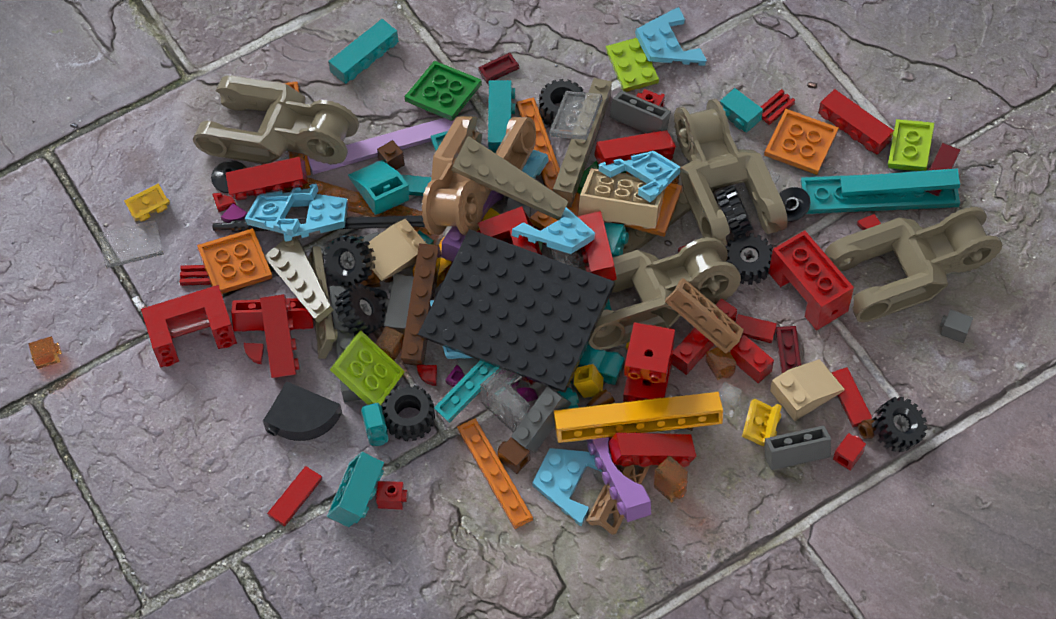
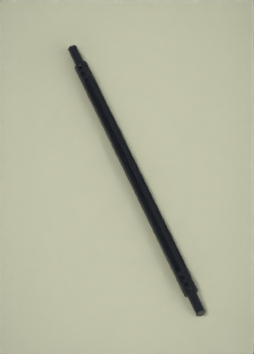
M422 215L347 217L345 228L340 229L389 228L404 219L412 227H425ZM307 219L298 220L300 224H306ZM246 220L231 221V223H213L212 225L213 231L231 230L232 232H243L249 229H253L254 232L271 231L247 225Z

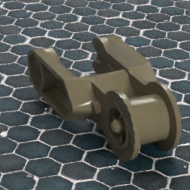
M226 75L221 78L216 92L220 93L221 104L235 111H242L246 108L266 111L267 113L259 131L252 132L227 128L216 122L204 121L200 123L193 137V143L201 151L212 156L259 164L272 163L279 159L285 151L303 153L317 162L336 165L346 159L348 150L343 141L345 137H351L356 134L359 122L351 110L339 103L318 100L314 101L311 105L305 104V96L287 84Z
M718 99L709 100L706 110L689 114L685 107L676 108L674 114L675 134L682 153L690 160L689 163L680 167L683 192L703 238H716L724 245H727L726 236L730 234L728 222L723 211L719 209L711 190L742 182L745 183L755 205L764 232L770 234L785 230L787 228L786 209L761 154L754 150L737 149L730 135L725 111Z
M977 206L964 208L956 213H952L949 217H945L940 223L924 229L915 220L899 217L848 235L830 244L826 248L825 254L840 272L849 270L865 260L894 251L907 278L884 286L867 288L853 297L854 306L852 309L857 321L869 322L931 300L948 286L947 273L953 271L960 273L978 269L995 258L1000 253L1003 245L999 237L987 236L982 226L987 218L984 209Z
M707 237L694 240L683 247L678 254L660 260L655 255L640 250L613 257L617 280H613L615 286L612 293L634 286L642 303L617 311L603 310L589 341L590 346L594 349L604 350L630 342L634 322L670 328L681 315L670 307L665 300L676 289L682 278L714 305L721 298L727 300L739 287L741 277L738 269L733 264L726 262L728 253L725 245L716 238ZM586 267L579 268L586 271Z

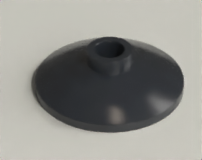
M234 160L220 163L211 174L213 186L220 192L229 193L226 172L247 167L243 163Z
M790 187L779 193L786 209L787 222L797 221L807 214L811 200L804 189Z

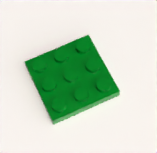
M433 61L404 98L407 103L453 121L480 88L482 81L462 71Z

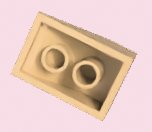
M406 219L393 224L369 241V249L373 248L374 250L371 254L376 257V260L372 261L373 264H376L372 270L383 281L416 263L419 243L426 244V242Z
M818 359L789 369L774 378L770 391L791 418L796 421L842 393L844 388L823 362Z

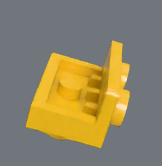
M158 183L124 200V203L134 221L140 220V222H143L151 217L150 214L156 211L161 213L168 209L167 206L170 204V201L166 198Z
M753 399L750 402L742 437L758 445L765 446V438L777 435L776 427L781 419L780 411L782 405L776 404L772 407L757 399Z

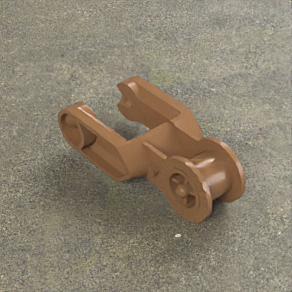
M476 116L457 117L433 156L431 182L425 188L422 199L423 222L430 234H442L447 226L457 227L464 236H466L469 229L477 232L479 229L478 223L482 221L483 205L491 191H494L451 171L468 136L481 144L482 133L475 129ZM512 117L508 122L506 135L495 153L521 171L530 157L536 142V128L533 119L530 117Z

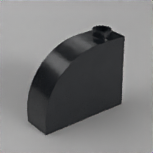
M286 381L266 414L263 424L266 432L272 436L278 435L293 441L312 440L324 435L333 428L342 415L341 405Z

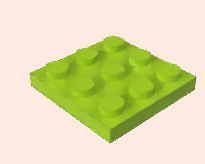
M362 331L356 334L330 368V371L367 405L374 403L381 405L405 372Z

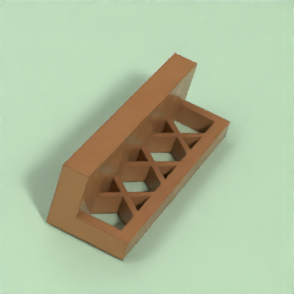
M682 278L665 302L724 353H727L740 341L744 329Z
M615 465L625 477L631 478L633 482L640 485L650 467H642L639 474H635L634 465L627 467ZM607 484L603 486L586 522L591 526L601 525L610 534H616L624 515L618 513L616 499H612L609 491L610 486ZM613 513L614 523L612 526L606 522L609 514Z

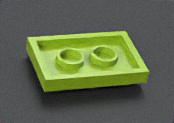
M637 38L606 46V53L624 92L659 83L654 66L651 61H648Z
M896 119L888 168L927 171L934 123Z

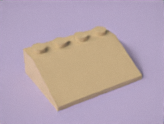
M591 168L580 194L578 216L601 211L605 222L637 225L646 229L656 228L665 189L652 202H648L638 195V188L646 185L639 178L624 173H619L610 178L601 173L599 169Z

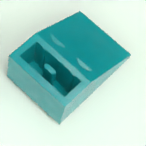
M382 160L348 174L349 179L375 215L409 200V185L397 170Z

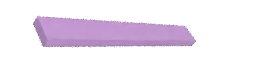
M441 118L346 145L348 150L346 159L336 165L317 162L314 159H310L309 156L307 157L314 175L377 157V149L391 140L401 150L431 142V135L449 131L454 120L450 121L446 118Z

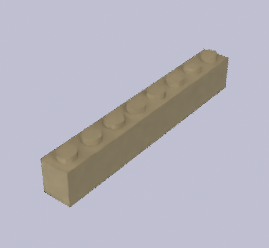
M598 78L593 79L554 184L553 192L568 201L566 207L571 208L611 98L612 81Z

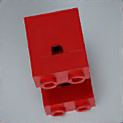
M523 206L478 223L480 230L477 232L542 255L538 241L533 243L528 241V237L519 235V238L511 235L512 229L523 222L533 227L532 221Z
M805 230L773 249L769 275L780 288L790 282L806 300L805 318L816 331L849 311L854 287Z
M219 285L141 309L151 345L160 368L172 366L174 363L180 362L173 338L211 327L218 349L229 348L237 344Z
M634 322L624 369V375L627 376L623 394V403L666 398L672 369L675 329Z

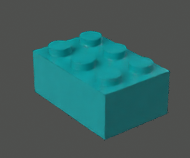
M363 451L351 460L327 517L348 528L354 523H358L361 518H364L369 510L367 506L369 499L372 500L377 490L374 486L383 476L384 470H382L384 462Z

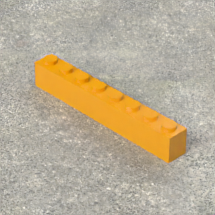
M719 392L555 410L554 422L557 441L562 443L613 437L616 433H648L723 424V407Z

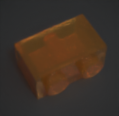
M669 456L655 469L654 488L673 503L677 498L681 499L687 492L688 471Z

